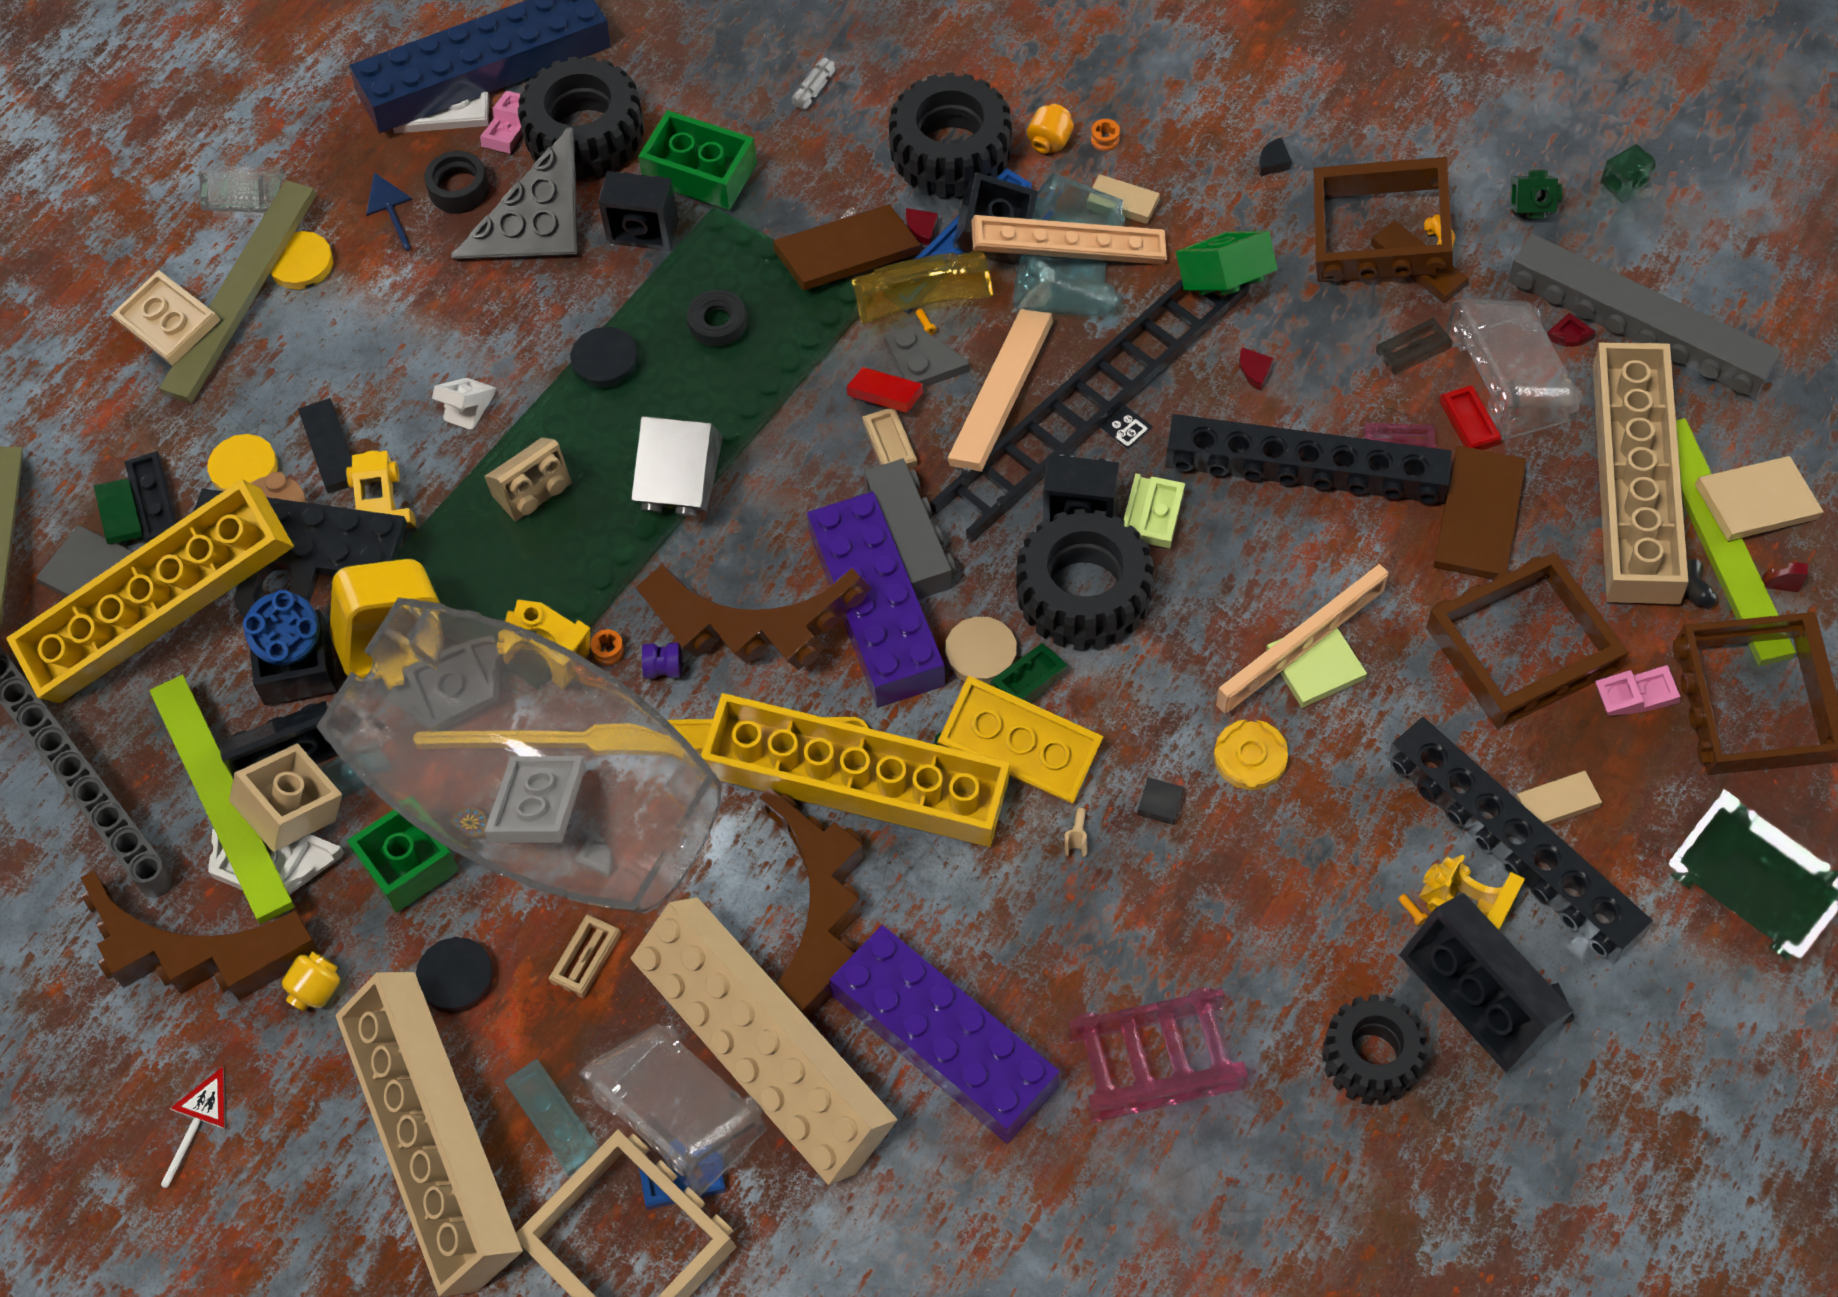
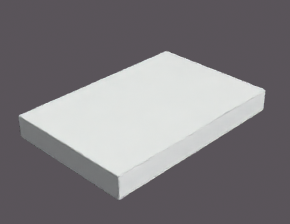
M483 92L479 97L471 100L466 99L447 109L393 128L394 133L488 126L489 93Z

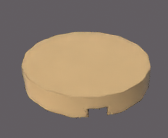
M975 616L961 621L951 630L946 639V661L959 679L966 681L969 675L990 684L993 678L1016 662L1017 642L1012 631L1003 622L991 617Z

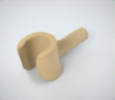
M1084 808L1077 809L1074 827L1065 833L1066 856H1069V850L1074 848L1081 849V857L1087 855V833L1083 829L1086 813Z

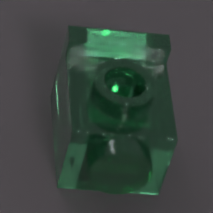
M1636 143L1606 161L1600 183L1623 203L1627 200L1630 191L1634 189L1639 190L1648 183L1650 172L1656 168V162L1651 154L1646 153Z

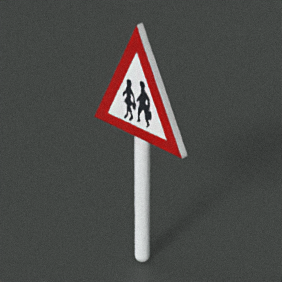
M223 1066L170 1108L172 1111L194 1119L161 1183L163 1188H167L170 1185L201 1121L225 1129Z

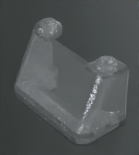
M1465 298L1453 302L1445 337L1451 348L1458 346L1460 351L1468 350L1490 393L1488 406L1490 410L1495 409L1498 414L1499 423H1495V426L1502 437L1501 441L1576 420L1579 405L1583 402L1581 390L1571 381L1540 322V314L1535 306H1532L1528 301Z
M655 1023L590 1061L578 1074L591 1099L604 1111L608 1109L613 1115L617 1114L664 1158L666 1164L672 1170L675 1169L681 1176H685L684 1185L691 1188L700 1197L767 1130L764 1121L760 1117L764 1110L751 1096L747 1095L743 1099L681 1043L683 1040L681 1035L670 1024L666 1023L662 1027L660 1024Z

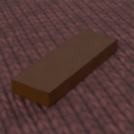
M1395 220L1372 237L1371 246L1375 249L1426 245ZM1454 266L1451 273L1410 275L1411 278L1443 303L1463 289L1468 282V277Z

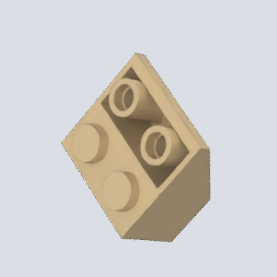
M540 438L485 476L492 496L515 522L524 515L534 512L539 505L552 496L560 494L572 483L559 444L556 440Z

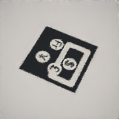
M1124 406L1100 429L1128 450L1149 432L1153 426L1130 408Z

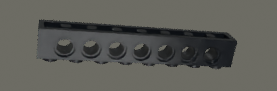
M1172 414L1165 467L1174 468L1182 472L1197 471L1214 476L1242 477L1250 481L1279 482L1287 486L1302 485L1314 487L1318 490L1347 491L1354 495L1369 494L1384 496L1392 500L1407 499L1419 501L1423 504H1444L1449 486L1452 450Z
M1421 717L1392 743L1387 759L1392 769L1401 777H1407L1415 784L1423 798L1429 802L1436 803L1445 812L1446 817L1453 825L1462 827L1467 831L1482 851L1491 853L1498 859L1508 874L1512 872L1525 878L1523 883L1530 888L1534 898L1541 904L1550 906L1559 915L1562 923L1568 929L1581 934L1598 956L1607 958L1615 964L1646 935L1653 922L1648 915L1425 717ZM1422 762H1432L1437 768L1426 767ZM1450 787H1460L1465 793H1456ZM1478 812H1488L1493 816V818H1484ZM1506 837H1516L1522 844H1513ZM1535 862H1543L1551 870H1542L1537 867ZM1564 888H1572L1576 890L1580 896H1571L1568 893H1566ZM1593 914L1605 916L1609 923L1599 922Z

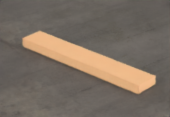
M974 215L971 220L973 251L1162 265L1167 260L1165 230L982 215Z
M1020 309L948 456L950 466L958 468L968 467L970 470L982 472L1053 324L1052 313Z
M1378 564L1220 686L1216 706L1224 714L1230 712L1383 593L1388 571Z

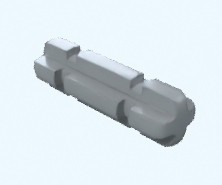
M825 57L819 60L815 66L816 68L810 72L800 85L801 88L797 89L792 96L795 107H799L801 110L808 108L812 102L811 99L817 96L826 84V79H829L835 72V63L832 60H828Z

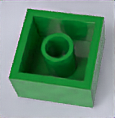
M1269 230L1223 232L1175 251L1184 290H1198L1200 295L1213 293L1217 290H1220L1221 295L1231 294L1239 291L1241 284L1262 282L1265 280L1266 274L1277 270Z
M411 798L346 840L360 865L395 913L459 871L450 850Z

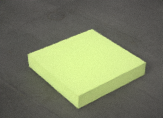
M1338 628L1280 672L1301 708L1366 680L1367 676L1366 671ZM1281 639L1268 644L1266 651L1270 649L1273 645H1275L1277 642H1279Z

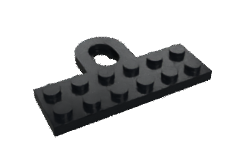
M202 488L194 511L223 491ZM266 497L294 547L237 585L235 592L236 607L244 619L254 603L265 596L262 589L265 578L277 570L291 571L294 574V579L289 592L301 596L310 603L319 574L334 576L344 567L396 560L407 527L405 516Z

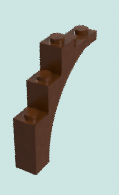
M663 564L635 587L680 645L695 657L709 651L715 645L716 640L721 637L731 651L748 664L751 660L762 656L767 650V646L773 643L786 661L798 670L803 666L812 664L818 658L819 652L826 647L818 636L822 632L832 629L837 624L838 618L850 608L858 606L872 589L864 578L851 568L825 592L807 600L772 609H739L719 605L691 592Z
M769 787L759 797L762 814L790 836L806 867L810 886L809 911L801 943L793 960L781 978L776 982V985L801 1013L810 1020L832 997L829 979L856 952V949L848 940L839 936L861 915L860 896L844 880L864 860L863 842L859 835L851 828L847 827L844 830L836 822H833L825 830L815 817L811 815L805 817L797 810V805L788 795L784 793L779 795Z
M94 870L80 877L87 890L81 893L84 902L91 913L98 911L102 919L96 923L104 938L103 941L97 943L103 956L97 962L106 978L110 980L115 977L123 988L156 970L165 986L173 984L178 992L183 994L214 976L224 993L231 990L237 1000L240 1001L284 976L299 955L309 956L312 951L321 954L296 910L268 924L233 934L215 936L178 934L152 927L121 910L115 904L105 883Z

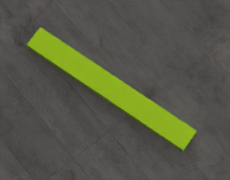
M1686 418L1676 420L1682 503L1736 619L1778 616L1743 539L1727 541L1696 488L1695 483L1699 477L1712 473ZM1790 638L1748 642L1758 667L1793 659L1796 654Z
M182 674L149 690L258 923L261 925L294 908L292 899L264 841L229 801L233 777L222 761L220 749L184 675Z

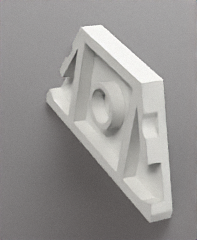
M212 829L211 843L213 844V852L210 855L208 872L212 878L242 890L215 830ZM311 834L275 852L265 843L289 895L335 863L344 854L340 846Z

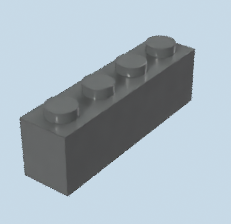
M904 458L865 470L867 493L874 491L917 599L952 589V574L956 573L955 564L951 554H944L941 547V545H944L943 536L939 526H932L929 517H932V512L927 498H920L917 491L920 489V484L915 470H908Z

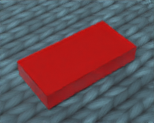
M862 367L846 386L847 396L908 413L923 394L922 383Z
M1473 385L1441 394L1439 402L1464 447L1485 450L1501 444L1502 437Z

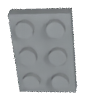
M511 756L484 831L487 843H562L586 768L584 757Z

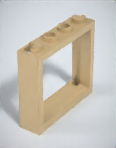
M617 1129L516 1233L520 1245L571 1297L596 1296L558 1259L540 1238L623 1153L712 1239L658 1297H690L737 1247L729 1237L733 1232L731 1227L717 1214L710 1219L701 1210L705 1205L704 1201L691 1188L687 1187L682 1192L673 1183L677 1175L662 1160L654 1165L645 1156L650 1149L634 1133L627 1138Z

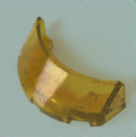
M972 251L965 254H955L954 252L921 257L875 269L874 273L851 279L861 324L870 323L879 318L924 305L993 296L987 259L982 251Z

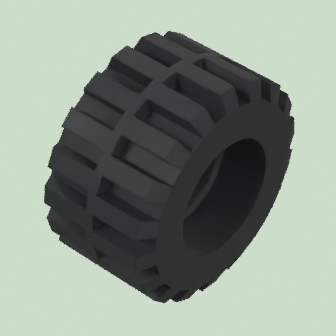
M1370 995L1368 1001L1365 1002L1362 996L1353 999L1351 1006L1347 1003L1342 1005L1338 1015L1334 1014L1324 1040L1322 1062H1326L1324 1070L1327 1077H1335L1332 1085L1338 1091L1343 1087L1347 1090L1345 1097L1354 1100L1355 1095L1362 1097L1361 1104L1370 1105L1372 1099H1377L1379 1105L1388 1104L1391 1096L1395 1101L1402 1098L1405 1090L1409 1092L1415 1085L1427 1056L1428 1046H1425L1427 1040L1426 1031L1419 1030L1421 1020L1417 1015L1410 1017L1408 1014L1411 1008L1404 1003L1400 1008L1395 1006L1394 1002L1396 999L1388 996L1385 1002L1379 1001V995ZM1365 1035L1380 1037L1392 1046L1397 1059L1385 1065L1368 1063L1355 1052L1352 1041Z

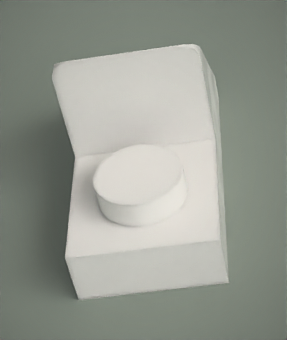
M463 378L435 385L432 399L444 403L445 411L443 418L445 421L467 429H473L495 395L496 387L470 378Z

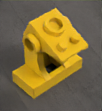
M368 451L363 454L352 455V467L346 468V475L349 487H354L356 510L405 516L407 521L406 529L417 528L414 512L409 508L396 510L393 483L400 480L397 462H391L387 451ZM381 481L383 497L366 499L365 485Z
M517 600L515 611L508 610L504 632L509 634H501L500 649L505 650L506 661L509 662L523 644L542 641L549 644L556 653L557 673L570 680L590 653V627L579 620L574 624L539 602ZM530 631H537L536 633H533V634L527 633V632H530Z
M1459 855L1453 859L1446 857L1442 864H1434L1429 868L1423 877L1425 886L1419 897L1427 903V908L1430 912H1433L1441 904L1455 898L1459 891L1479 901L1477 907L1498 930L1502 927L1525 878L1510 872L1503 887L1494 888L1483 885L1470 877L1471 870L1463 864L1464 855Z

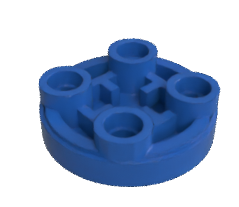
M279 590L259 599L250 608L243 620L245 639L249 647L261 660L273 665H290L303 660L313 651L320 635V623L313 607L301 596L287 590Z

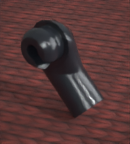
M1689 559L1687 560L1688 585L1684 596L1693 604L1709 609L1716 604L1717 594L1712 591L1711 586L1701 579L1702 562Z

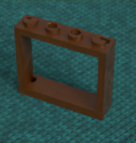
M1447 157L1313 168L1315 256L1318 282H1338L1356 279L1371 280L1383 277L1436 275L1437 273L1453 272ZM1439 189L1442 244L1326 253L1325 198Z
M1555 552L1543 558L1536 556L1526 562L1523 567L1513 572L1510 570L1504 571L1497 575L1492 582L1483 586L1474 585L1467 589L1462 596L1451 601L1448 599L1440 601L1431 609L1426 629L1497 730L1595 683L1597 680L1620 671L1629 653ZM1546 579L1598 649V652L1504 696L1453 622Z
M1816 612L1687 624L1683 626L1673 641V653L1677 661L1680 660L1683 671L1681 674V688L1683 693L1689 696L1691 705L1689 708V721L1691 727L1697 730L1699 739L1697 755L1700 763L1705 764L1707 775L1838 762V695ZM1793 638L1820 745L1723 754L1697 647Z

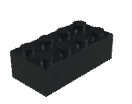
M1465 893L1436 907L1399 954L1505 1073L1532 1058L1574 1011Z

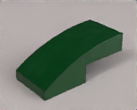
M129 479L93 485L107 544L143 537Z

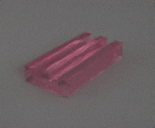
M1364 424V439L1436 448L1434 425ZM1373 436H1394L1393 438H1373ZM1407 437H1427V439H1414Z

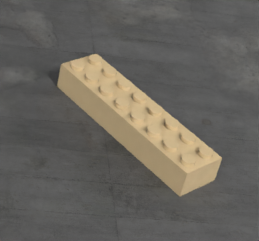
M1599 343L1593 364L1607 602L1681 604L1688 585V570L1670 344Z
M698 897L669 902L630 959L828 1185L856 1175L898 1119Z
M376 972L335 1016L438 1297L478 1292L523 1250L415 972Z

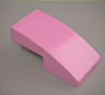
M506 91L493 107L494 119L480 136L481 147L511 154L523 134L518 117L520 94Z
M1668 665L1637 675H1633L1632 671L1629 670L1595 681L1608 716L1645 712L1680 703V694Z

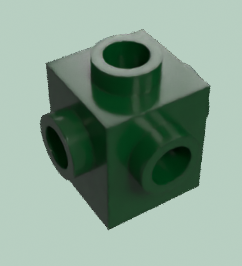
M1528 170V176H1511L1510 210L1516 213H1526V218H1546L1547 212H1557V204L1562 202L1563 188L1561 183L1558 184V178L1548 175V170Z

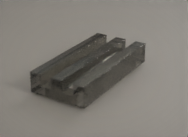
M1432 318L1378 344L1376 353L1379 356L1383 355V362L1386 366H1391V372L1395 376L1451 349L1453 341L1436 319ZM1431 331L1435 332L1423 339H1417ZM1412 340H1415V341L1409 343L1408 346H1406V347H1404V348H1402V349H1400V350H1398V351H1396V352H1394V353L1391 352L1392 350H1394V349H1396V348H1398V347H1400V346H1402V345H1404V344H1406V343H1408V342H1410V341H1412Z

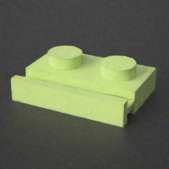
M1135 473L1123 519L1125 520L1124 526H1133L1140 533V540H1145L1147 544L1170 549L1184 495L1185 483L1152 476L1150 479L1140 477L1141 474Z

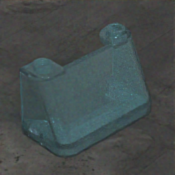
M1052 173L1038 190L1033 219L1123 226L1125 216L1122 214V199ZM1023 254L1017 262L1013 306L1018 309L1103 317L1107 312L1113 311L1118 295L1115 293L1113 285L1109 283L1104 284L1106 260Z

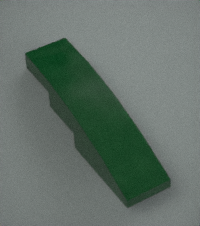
M1041 643L993 678L990 685L1033 704L1067 670L1068 665L1045 644ZM942 731L935 736V745H939L937 744V741Z

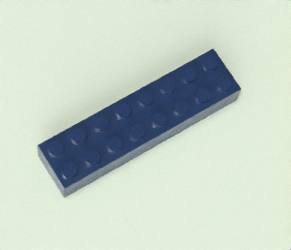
M525 0L350 64L349 67L355 91L380 134L447 109L466 99L471 100L479 97L483 92L489 93L535 76L543 67L545 69L550 68L551 63L555 61L565 62L569 61V57L576 56L580 59L610 48L608 22L594 0Z

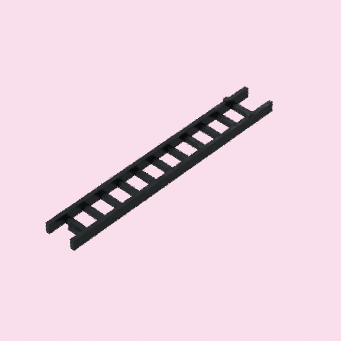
M1180 279L994 445L982 472L970 470L968 467L964 468L961 471V475L931 501V511L938 514L955 497L959 496L982 515L966 529V539L972 543L1045 477L1048 457L1038 465L1014 446L1019 440L1030 432L1053 450L1050 455H1070L1249 293L1250 284H1241L1239 291L1228 294L1223 299L1214 292L1200 295L1198 290H1190L1213 307L1201 319H1198L1175 302L1188 291L1184 290L1182 279ZM1165 310H1168L1191 327L1178 340L1153 322ZM1143 330L1168 347L1155 360L1130 342ZM1120 350H1123L1145 367L1133 380H1130L1108 363ZM1098 370L1123 388L1110 401L1084 383ZM1075 390L1100 409L1088 421L1083 420L1062 403ZM1052 411L1077 429L1063 443L1038 425ZM1005 453L1030 472L1015 486L990 467ZM981 474L1006 493L1004 496H1000L992 507H989L967 489Z

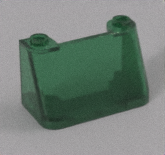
M1726 790L1721 793L1668 862V865L1675 869L1670 876L1688 889L1693 884L1697 885L1773 940L1768 947L1787 961L1793 955L1801 959L1838 913V871L1831 870L1829 864L1821 861L1760 818L1754 811L1751 810L1749 812L1748 808L1741 804L1739 799Z

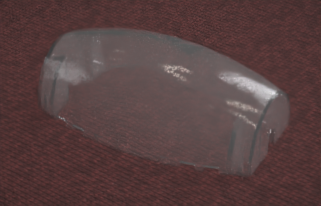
M398 597L364 650L373 659V666L370 672L363 679L351 672L316 726L341 759L386 804L411 824L452 851L497 874L544 893L594 907L641 915L659 908L680 885L698 858L710 834L721 804V782L700 754L643 698L614 676L577 653L530 630L501 619L498 621L482 616L478 612L467 609L465 611L453 609L440 603ZM511 756L584 757L586 768L562 843H487L484 831Z

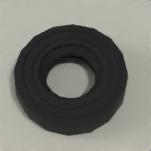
M710 290L701 293L692 300L687 310V325L691 335L698 342L708 346H724L733 343L742 336L747 325V311L742 300L734 293L726 290ZM713 310H724L730 315L728 322L721 326H710L704 321L707 313Z

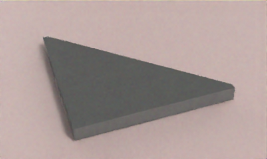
M572 127L564 130L562 136L542 154L527 174L501 199V202L469 234L470 236L458 249L451 253L453 260L579 255L574 129Z

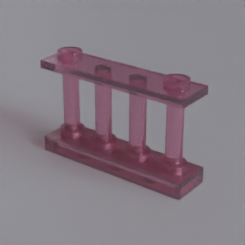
M1202 987L1191 991L1188 996L1097 1015L1095 1012H1088L1077 1016L1074 1021H1069L1068 1036L1070 1043L1084 1040L1097 1088L1093 1095H1088L1087 1109L1091 1123L1245 1089L1248 1074L1244 1061L1232 1063L1231 1060H1227L1213 1012L1222 1009L1224 998L1222 988L1211 990L1209 987ZM1194 1015L1199 1017L1212 1062L1209 1069L1196 1072L1188 1066L1176 1024V1019ZM1157 1023L1161 1025L1174 1071L1171 1077L1160 1080L1150 1076L1137 1029ZM1122 1031L1135 1082H1133L1132 1086L1117 1089L1116 1086H1112L1099 1036Z

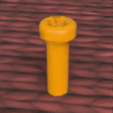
M923 309L916 310L915 314L923 325V330L930 335L935 334L937 328L934 324H931Z
M1402 894L1398 898L1400 903L1415 919L1414 923L1416 926L1423 925L1429 916L1426 913H1421L1406 894Z

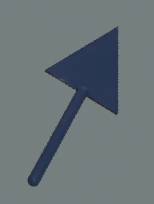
M374 172L366 215L369 216L387 209L404 249L409 251L410 245L393 207L411 201L412 198Z

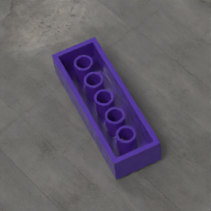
M874 491L808 511L809 534L829 586L833 585L848 570L853 568L872 588L858 606L850 608L841 617L876 707L879 708L944 687V663Z
M883 925L829 979L832 997L1006 1144L1014 1138L1059 1088L1060 1071Z

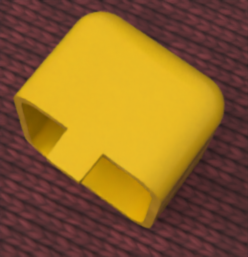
M401 559L348 566L340 569L334 575L329 631L344 672L348 677L362 679L379 676L385 688L401 686L405 684L402 672L437 654L441 605L424 567L418 561Z

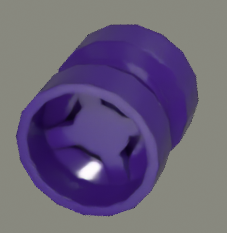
M655 643L643 644L642 672L644 679H656L659 675H666L669 678H681L682 650L680 643H668L665 647H658Z

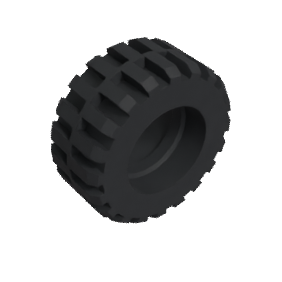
M576 56L569 57V61L565 62L555 61L551 63L550 68L545 69L543 67L535 74V79L531 78L524 87L525 91L520 94L518 101V117L531 158L536 162L562 136L566 128L572 127L574 129L576 179L586 180V176L595 175V178L604 176L606 171H616L621 167L620 163H627L634 156L633 151L639 149L642 143V136L644 135V118L635 82L619 66L614 68L613 63L604 59L600 62L595 57L586 56L585 59H578ZM592 110L604 113L597 120L584 125L572 126L559 123L568 115L579 111Z
M946 73V76L940 77L937 74L928 76L926 81L922 82L920 79L913 83L911 90L905 89L898 96V100L890 110L889 140L890 154L894 167L899 175L904 176V180L913 187L918 185L921 192L927 194L935 192L938 197H947V194H955V197H962L966 186L975 172L997 178L1007 168V162L1011 159L1012 116L1010 115V107L1007 101L1003 99V95L994 87L990 89V84L982 79L976 81L972 75L963 74V76H955V73ZM946 127L963 128L975 134L969 139L956 143H942L927 137L931 132Z
M1076 509L1074 514L1066 515L1065 512L1054 515L1053 521L1049 522L1046 519L1036 526V532H1030L1024 539V546L1019 549L1016 567V591L1019 609L1023 611V618L1028 625H1036V633L1044 639L1051 636L1053 644L1064 647L1065 643L1074 645L1073 649L1084 650V646L1093 645L1094 649L1105 648L1106 642L1110 640L1113 644L1122 641L1125 637V631L1129 634L1133 633L1139 627L1140 620L1146 617L1152 596L1153 558L1150 557V548L1147 542L1143 539L1140 540V533L1131 525L1125 527V520L1116 515L1109 518L1105 516L1106 512L1095 510L1094 513H1085V509ZM1091 563L1108 570L1116 578L1117 582L1112 588L1101 594L1077 596L1059 588L1051 578L1060 569L1068 565Z

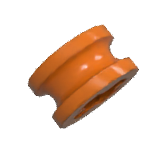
M1100 119L1093 124L1091 128V144L1093 147L1100 151L1115 149L1120 142L1119 125L1111 119ZM1102 133H1108L1109 137H1102Z
M610 629L601 630L591 639V651L593 652L594 659L599 664L610 666L618 663L623 658L625 653L621 636L616 631ZM605 643H608V646L613 643L614 649L610 652H607V649L602 652L601 646Z

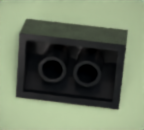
M326 701L318 704H308L300 711L284 717L273 718L262 726L249 731L237 732L231 738L220 742L222 761L233 779L235 772L297 743L316 765L347 753V750Z

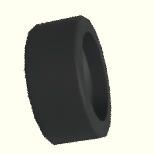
M451 151L443 153L434 158L426 168L424 175L426 188L430 200L440 210L448 213L467 212L479 206L487 197L489 184L484 165L477 156L469 152ZM467 173L475 176L474 181L462 190L445 191L439 188V184L452 174Z

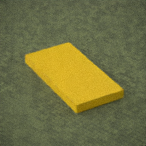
M968 675L937 744L1010 762V777L1073 805L1103 736Z

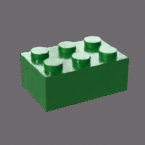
M669 110L665 112L638 156L642 175L671 178L674 192L728 210L733 206L757 165L753 137Z

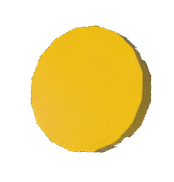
M294 232L270 274L278 285L286 289L301 290L306 289L305 285H310L311 283L316 285L322 282L332 269L334 262L331 248L323 237L314 232Z
M251 434L235 435L222 441L213 449L208 459L207 472L215 488L219 491H225L241 479L251 483L272 472H277L278 459L270 443L262 437Z
M1239 720L1225 727L1217 737L1213 756L1216 769L1225 781L1236 788L1252 791L1265 789L1280 779L1286 769L1288 747L1286 740L1279 730L1267 722Z

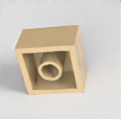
M297 743L235 772L229 801L268 847L275 852L335 822L342 793Z

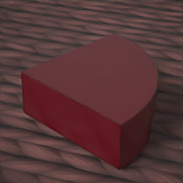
M906 208V226L920 243L929 245L932 242L938 223V213Z
M1569 312L1547 332L1546 339L1560 346L1574 347L1590 342L1594 339L1596 331Z
M1243 347L1241 348L1239 367L1252 387L1258 390L1262 389L1273 366L1274 358Z
M1793 562L1789 563V568L1774 571V568L1768 570L1762 576L1765 588L1799 592L1808 575V563Z

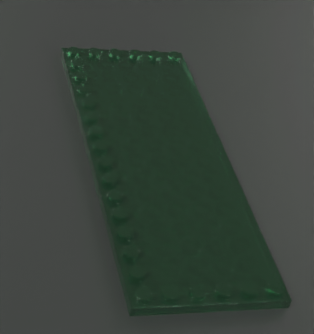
M713 206L603 326L619 328L627 332L635 341L639 361L631 376L628 374L627 377L623 378V382L616 386L607 388L590 387L575 375L570 362L399 549L396 560L413 559L424 567L441 605L440 625L463 640L498 622L504 628L508 610L515 611L517 600L543 603L575 624L579 620L591 629L687 517L675 514L676 509L662 508V513L641 511V505L631 500L641 418L651 417L711 423L723 435L713 482L714 486L873 301L872 293L846 278L803 291L773 250L774 239ZM710 290H726L734 293L742 300L747 311V325L741 337L733 343L724 346H708L698 342L691 335L687 325V310L692 300L701 293ZM713 310L706 314L704 321L710 326H721L728 322L730 315L724 310ZM540 438L554 439L560 446L572 483L563 492L552 496L539 505L534 512L524 515L515 522L492 496L485 476ZM530 631V632H527V633L533 634V633H536L537 631ZM542 641L527 642L518 649L509 662L506 661L505 650H503L502 664L540 688L557 668V656L549 644Z

